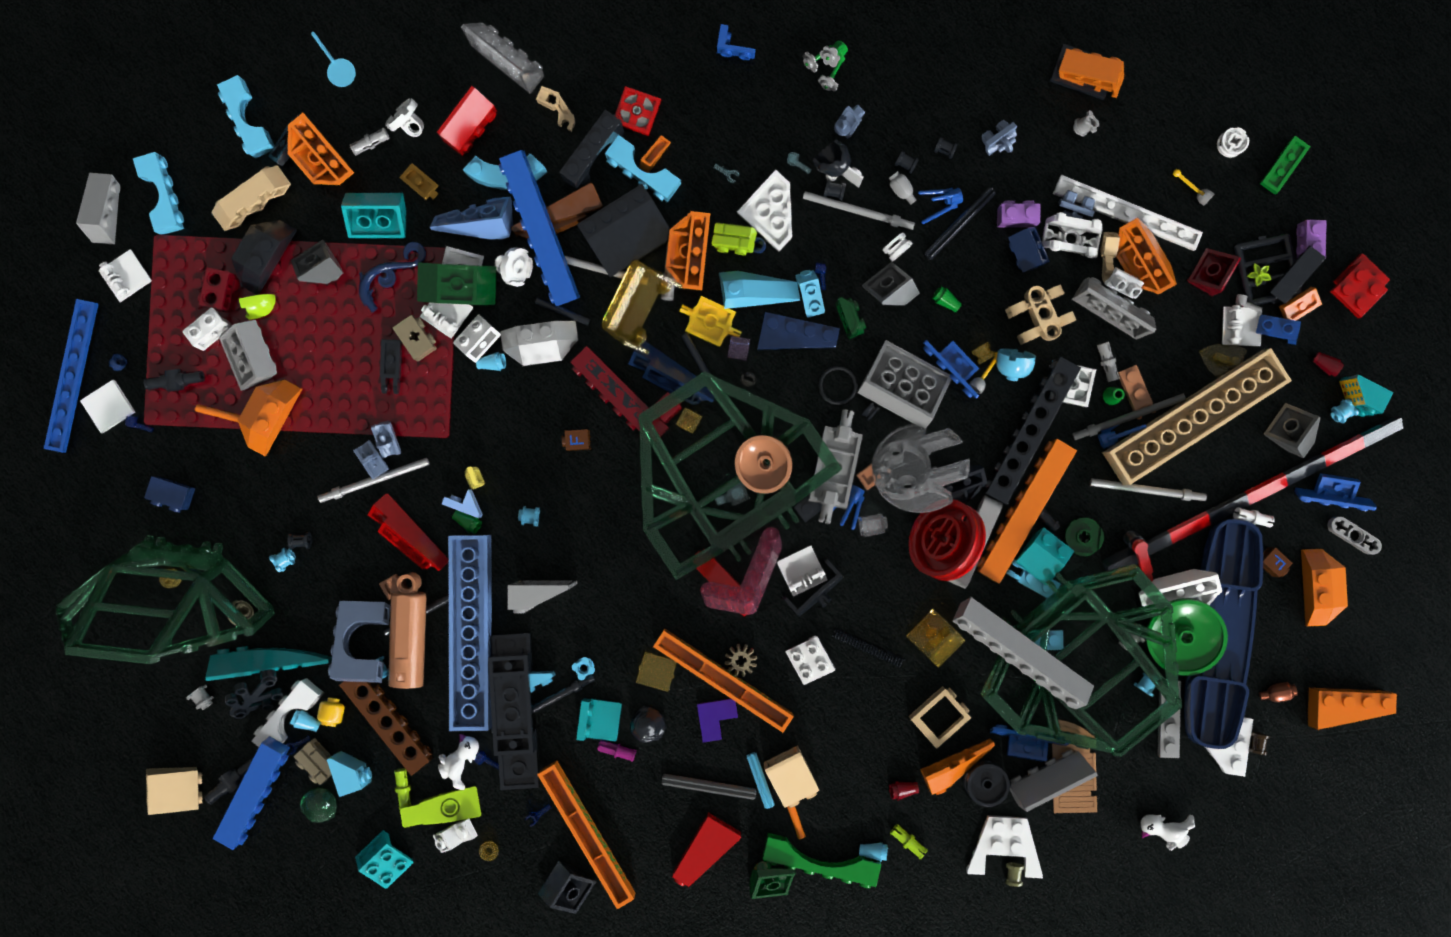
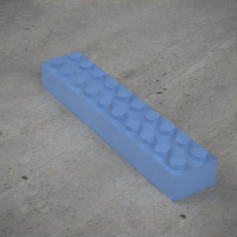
M491 535L448 536L449 731H488L492 727L488 657L492 655Z

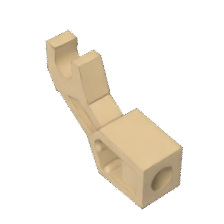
M542 86L536 98L537 102L553 111L557 110L559 113L558 126L562 127L564 122H569L567 129L572 132L575 125L574 114L570 112L559 92ZM551 96L555 97V104L549 103Z
M1103 232L1100 252L1101 257H1103V282L1112 275L1114 270L1113 258L1117 256L1120 237L1114 232Z

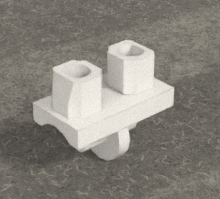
M1115 267L1112 275L1104 284L1132 299H1136L1142 292L1141 287L1144 282Z

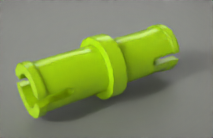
M405 768L394 770L396 779L395 792L398 794L399 809L412 806L409 794L411 786L408 785L407 770Z
M896 824L893 828L897 831L892 829L890 834L898 839L905 849L908 848L919 859L923 858L924 855L922 853L926 854L928 849L915 840L913 834H908L899 824Z

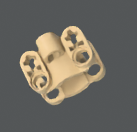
M1061 285L1047 291L1040 286H1033L1025 293L1024 301L1012 305L1005 310L1008 318L1024 313L1027 310L1032 318L1035 328L1017 336L1020 345L1039 336L1046 341L1054 340L1060 336L1061 327L1076 321L1073 311L1057 317L1050 301L1064 294ZM1031 292H1036L1039 297L1032 299ZM1040 309L1046 311V318L1040 317ZM1053 328V329H1054V335H1053V336L1048 335L1047 332L1050 331V330Z

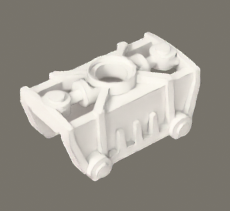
M1059 212L1057 215L1046 219L1042 244L1044 248H1050L1052 251L1062 250L1078 253L1082 256L1085 255L1088 258H1097L1102 234V223L1099 219H1093L1092 221L1068 217L1063 212ZM1048 225L1057 226L1062 232L1055 234L1051 229H1048ZM1089 232L1097 234V238L1087 240L1085 236L1080 235ZM1067 234H1073L1076 237L1075 243L1067 242Z

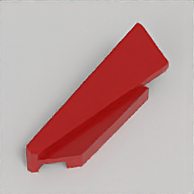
M385 494L372 506L368 516L381 524L377 532L419 567L428 569L431 566L440 571L448 563L449 559L389 494Z

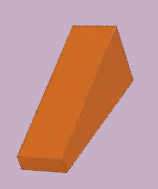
M661 135L642 157L639 168L649 173L671 142Z

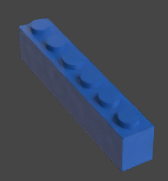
M270 736L260 744L213 837L215 841L231 850H234L238 845L242 846L248 837L246 832L253 827L256 822L255 815L264 806V803H262L263 799L268 797L272 790V787H270L272 782H275L280 775V771H278L280 766H283L289 757L286 754L290 747Z

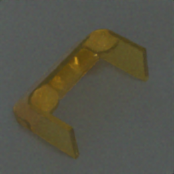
M634 260L630 264L605 314L602 328L622 344L648 355L649 351L642 346L646 340V331L642 326L658 293L664 295L669 292L672 285L682 288L683 285L654 268Z

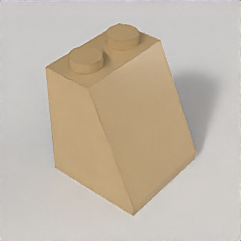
M798 745L764 762L765 772L784 808L788 806L789 808L795 807L800 803V800L804 798L810 799L817 795L816 792L819 791L818 785Z
M197 767L146 769L148 815L197 810L198 804L202 803V792H198V784H202V773L198 772Z

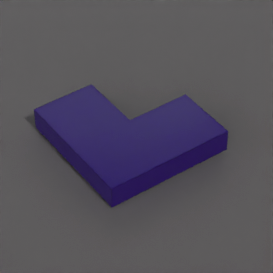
M729 698L697 703L703 742L722 740L719 720L738 718L736 701Z

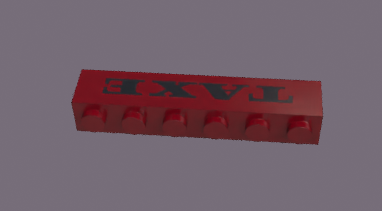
M587 346L571 361L574 365L571 369L579 377L583 374L587 378L585 383L592 390L597 388L601 392L598 396L606 404L610 401L614 405L612 410L619 417L624 415L628 419L625 423L633 431L637 428L642 433L639 437L646 444L649 442L654 444L669 429Z

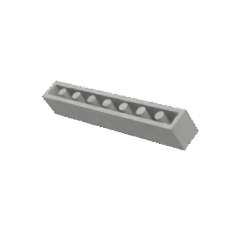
M972 597L960 603L953 622L960 629L967 631L977 641L988 646L992 652L999 654L1006 662L1013 664L1023 674L1035 680L1038 685L1049 690L1053 696L1063 700L1069 707L1078 709L1088 704L1094 685Z

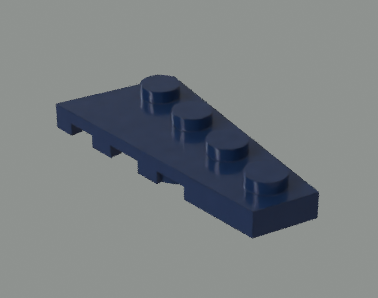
M765 312L757 350L835 348L840 328Z

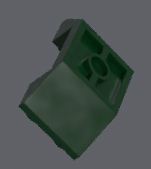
M418 262L417 301L444 304L495 305L496 266Z

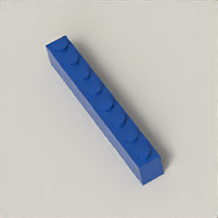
M520 150L499 158L500 171L502 175L506 176L508 181L506 182V187L515 199L513 205L522 217L520 220L521 226L524 231L527 230L529 238H527L528 244L531 249L534 248L536 256H534L535 262L542 269L543 274L541 277L543 283L549 287L550 292L548 295L552 304L555 303L556 306L580 298L525 151Z

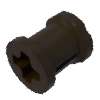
M1252 732L1253 740L1249 752L1267 755L1265 750L1267 739L1270 738V735Z

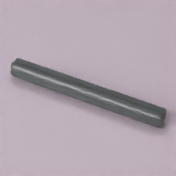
M663 774L662 784L666 786L752 800L756 798L757 791L755 788Z

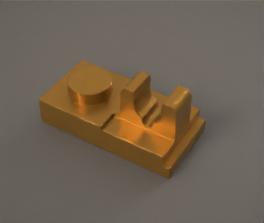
M413 163L400 176L406 184L425 200L429 196L434 199L438 195L435 191L438 185Z

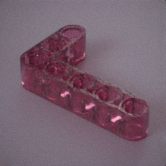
M770 527L762 533L741 587L707 582L702 585L700 591L707 607L746 615L757 611L782 548L778 529Z

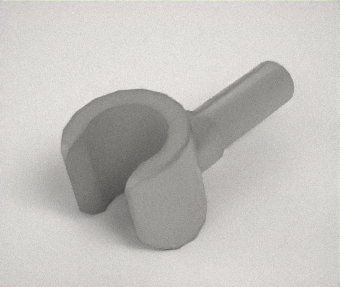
M1241 294L1236 296V305L1261 312V307L1247 302L1248 296Z

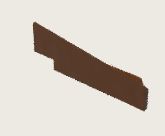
M589 183L546 208L557 234L585 220L587 213L601 210L604 207L593 183ZM520 222L511 227L516 237L529 238L527 230H523Z

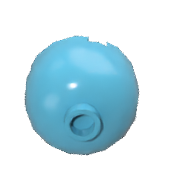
M1000 349L997 354L996 365L1001 374L1007 376L1006 379L1018 381V378H1024L1033 371L1036 355L1024 351L1023 354L1018 352L1017 349Z

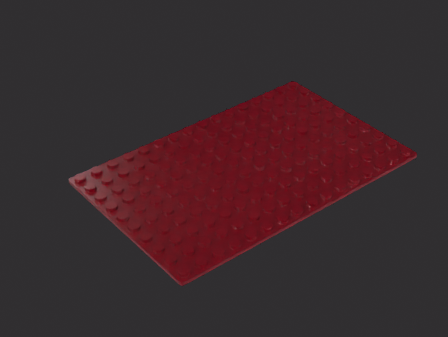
M156 235L154 237L146 378L160 377L166 370L182 369L186 372L203 371L205 381L185 386L184 390L166 391L163 388L146 389L144 423L146 425L241 429L238 422L196 412V405L200 404L241 415L257 386L287 380L302 388V391L280 431L373 435L372 425L391 421L396 436L449 437L454 336L451 339L420 317L423 313L421 309L424 305L428 306L430 302L417 301L418 266L394 269L396 282L389 288L382 287L378 283V276L385 278L386 273H380L372 280L370 290L373 289V302L378 307L375 312H371L367 306H364L359 296L360 272L365 275L372 267L386 262H413L419 256L417 251H411L407 260L403 256L405 246L325 242L339 262L343 274L335 281L322 284L299 281L291 262L292 259L318 242L291 241L259 294L275 295L273 310L266 316L253 319L256 320L257 325L261 328L262 337L269 348L271 359L276 365L277 374L267 381L241 391L220 339L203 351L194 347L183 334V330L209 310V308L200 306L198 301V294L202 291L203 286L202 276L206 272L207 267L236 275L229 311L216 310V312L232 325L252 321L246 318V308H241L239 299L256 294L240 285L231 259L242 239ZM424 247L426 258L423 263L442 264L446 248ZM220 276L216 277L215 284L220 282ZM216 295L211 297V303L216 301ZM410 315L416 318L420 317L426 326L423 329L427 334L431 333L436 340L434 345L437 349L420 361H416L402 343L399 394L393 393V379L387 378V393H381V340H400L393 327ZM414 334V340L418 341V334Z

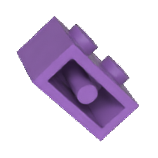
M1004 201L997 208V227H1036L1040 224V204H1034V201H1023V204H1015V201Z
M1305 220L1297 224V259L1309 245L1326 257V220Z

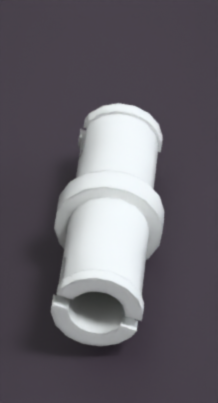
M1239 507L1234 510L1239 512V514L1233 513L1234 519L1248 521L1254 525L1259 524L1269 528L1273 526L1272 523H1268V521L1274 522L1272 515L1261 514L1257 510L1249 511Z

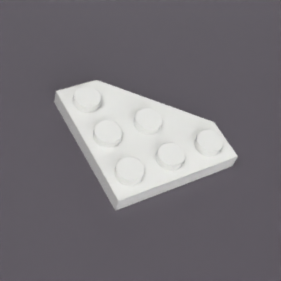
M775 170L737 211V214L778 251L792 238L790 182Z
M1244 717L1238 739L1232 746L1226 749L1205 747L1224 773L1245 776L1253 719Z

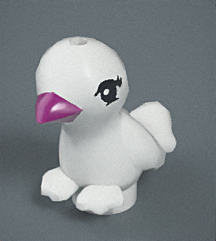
M459 734L458 749L447 757L444 754L439 755L441 764L438 765V769L444 779L448 777L452 779L454 788L464 790L465 785L461 781V774L464 769L465 760L468 759L470 763L472 759L475 760L479 743L473 737Z
M1146 815L1141 819L1142 838L1158 835L1167 842L1166 847L1171 851L1176 847H1184L1190 839L1187 835L1189 829L1195 827L1193 815H1189L1181 823H1163L1165 817L1161 815Z

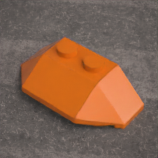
M304 113L288 124V155L313 184L340 185L354 173Z
M691 211L670 229L666 269L684 289L702 291L710 213Z
M1137 217L1120 227V241L1116 257L1124 271L1144 282L1141 287L1142 289L1156 294H1160L1175 286L1177 283L1172 266L1147 226Z
M287 380L255 388L238 419L248 448L263 456L268 454L302 388Z
M1323 549L1301 550L1306 626H1325L1348 606L1346 568Z

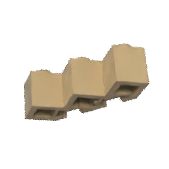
M278 165L264 167L260 172L240 184L225 197L219 199L211 213L224 231L239 227L247 215L262 211L269 199L284 195L291 183Z

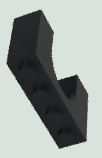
M606 109L559 172L564 183L575 191L587 185L591 180L589 175L590 168L606 145L611 146L618 135L622 137L625 134L621 120Z

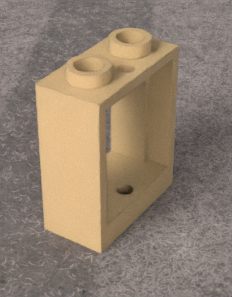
M943 686L908 716L936 749L971 719L967 714L970 710L963 702L959 704L955 700L957 695L950 688L946 690ZM946 696L962 716L937 738L920 717Z

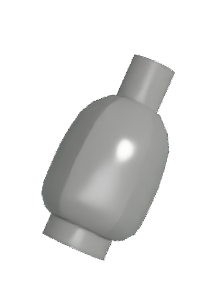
M897 171L889 177L891 188L900 198L907 199L910 205L916 201V198L913 196V187L904 174H900Z

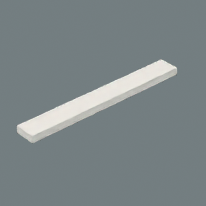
M1063 175L1059 177L1053 192L1054 195L1062 198L1067 190L1076 192L1078 195L1075 203L1081 205L1084 196L1094 198V211L1126 224L1138 217L1153 235L1192 251L1196 250L1203 233Z

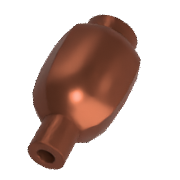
M1288 682L1274 684L1267 691L1259 692L1261 700L1269 699L1272 702L1289 701L1298 695L1295 684L1290 685Z

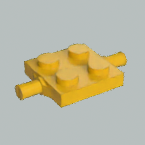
M701 296L698 304L693 309L684 304L680 309V312L690 316L685 331L718 347L721 346L728 334L739 339L742 331L732 327V320L736 314L735 311L729 308L724 309V306Z

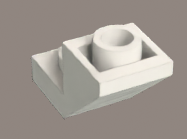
M466 819L434 834L433 838L436 847L442 853L452 850L462 842L472 840L478 835L470 819Z

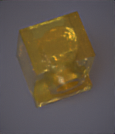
M684 408L676 425L693 434L702 420V416Z

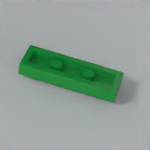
M1296 136L1292 137L1264 176L1260 185L1273 194H1277L1311 146Z

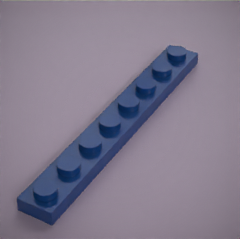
M76 299L44 449L62 453L67 451L98 303Z

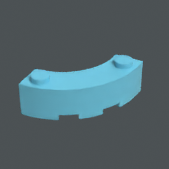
M529 154L527 156L537 181L547 173V170L533 155ZM475 156L463 169L472 180L483 186L508 190L506 187L507 178L505 175H502L498 165L489 164Z

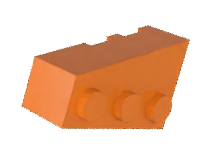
M1076 48L1072 50L1066 49L1059 74L1060 78L1081 86L1084 83L1095 86V91L1100 92L1101 89L1112 92L1111 96L1117 98L1124 79V61L1117 57H1102L1098 53H1084Z

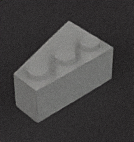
M89 173L76 224L92 243L115 244L120 184L112 174Z

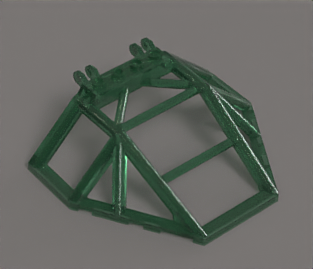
M705 371L639 414L643 531L676 580L729 549L739 562L742 559L735 550V545L740 543L745 553L751 554L752 552L744 542V539L777 517L787 530L790 528L789 524L782 516L786 511L789 512L790 517L795 523L799 522L792 507L842 470V467L810 420L796 415L768 400L755 396L740 387L727 383ZM706 386L730 420L672 458L652 421ZM731 396L763 411L761 435L773 437L774 417L794 425L777 439L787 447L800 435L804 434L826 467L796 490L788 480L780 488V492L763 502L765 493H757L754 509L744 515L704 507L739 484L741 481L738 475L696 502L676 464L733 426L738 428L746 440L757 436L729 398ZM651 446L679 494L653 485ZM765 459V464L770 465V461ZM653 497L676 505V507L654 518ZM690 513L712 546L679 563L658 529ZM706 515L735 521L717 533Z
M148 535L141 543L105 566L56 604V615L61 638L64 643L65 655L153 664L159 662V658L181 651L184 654L198 651V646L207 644L208 647L236 640L237 635L243 633L245 636L253 635L274 615V607L222 556V543H216L212 550L210 542L202 543V546L199 548H194L189 544L176 546L173 543L166 542L165 537L157 538L156 543H154V536ZM160 565L181 567L186 572L145 567ZM221 572L258 609L249 619L210 582ZM116 573L193 581L175 610L102 603ZM199 598L207 635L172 645L173 636ZM213 603L237 627L219 631ZM84 606L73 627L71 619ZM97 610L169 618L149 651L82 644V640Z
M1136 564L1066 581L1057 572L1055 574L1056 578L1064 585L1057 589L1055 584L1048 580L1046 584L1054 593L1023 619L1013 609L1010 613L1019 622L1013 628L1033 642L1040 638L1039 646L1047 651L1049 631L1060 620H1097L1054 657L1061 661L1107 623L1134 658L1131 663L1094 692L1086 706L1074 709L1069 707L1060 698L1055 697L1095 738L1061 731L1053 695L1045 687L1038 685L1035 680L1018 716L997 694L1010 665L999 654L981 695L1020 735L1026 736L1028 734L1042 740L1060 744L1068 743L1078 748L1095 749L1122 757L1182 708L1181 699L1179 698V669L1176 662L1177 646L1175 624L1172 618V613H1174L1173 606ZM1134 580L1154 604L1113 613L1092 589ZM1084 600L1096 611L1071 612ZM1160 615L1162 633L1134 622ZM1005 617L1002 619L1006 623L1011 625L1008 619H1006ZM1129 633L1163 645L1166 679ZM1140 666L1167 701L1116 742L1085 710ZM1041 698L1048 728L1030 724Z

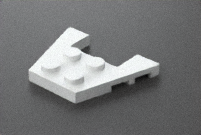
M987 815L979 835V841L966 868L967 874L985 875L986 855L1025 857L1024 876L1028 878H1043L1028 819L1026 817Z

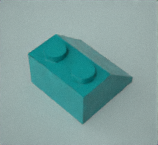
M1043 527L1032 535L1015 562L1046 586L1066 565L1074 550Z

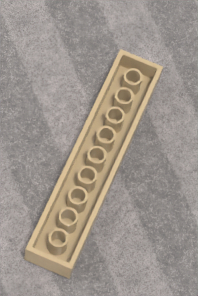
M1271 348L1261 350L1186 398V401L1180 402L1146 424L1147 427L1145 429L1130 434L1102 453L1123 485H1131L1292 380Z

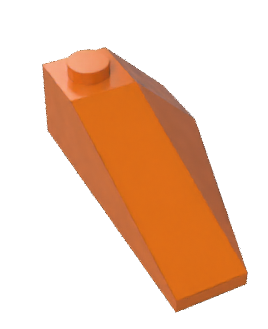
M991 739L985 740L920 769L931 794L939 795L946 792V788L953 785L995 746L994 742Z

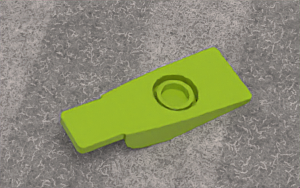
M476 786L438 794L420 801L419 804L401 808L402 826L406 828L419 824H439L480 817L481 810Z

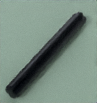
M988 187L925 251L924 255L929 260H932L992 199L996 192L991 187Z

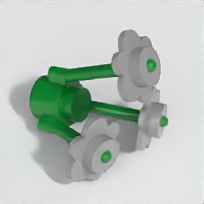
M837 41L833 46H825L815 57L808 51L803 55L805 66L814 73L817 72L818 68L816 61L820 58L823 59L825 65L829 64L831 67H835L830 77L821 75L818 79V82L825 90H837L838 84L833 78L840 65L844 62V55L848 52V48L842 41Z

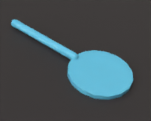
M311 32V35L332 62L327 69L329 81L338 87L350 85L356 76L354 65L346 59L334 60L315 32Z

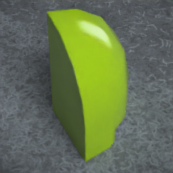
M262 294L240 298L241 308H246V318L253 320L268 315L275 305V295Z

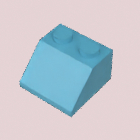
M342 751L327 759L339 797L361 790L372 781V772L363 761Z

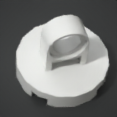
M412 98L404 101L396 109L397 112L394 116H390L385 124L391 131L401 127L408 135L413 137L419 136L424 129L422 120L414 113L418 104ZM409 124H417L419 126V130L415 131L411 129Z
M514 247L509 249L505 255H500L496 258V270L501 273L502 279L506 284L518 287L525 284L523 282L526 278H530L533 260L528 256L527 250Z

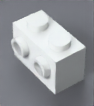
M478 314L456 338L453 344L476 363L501 334Z

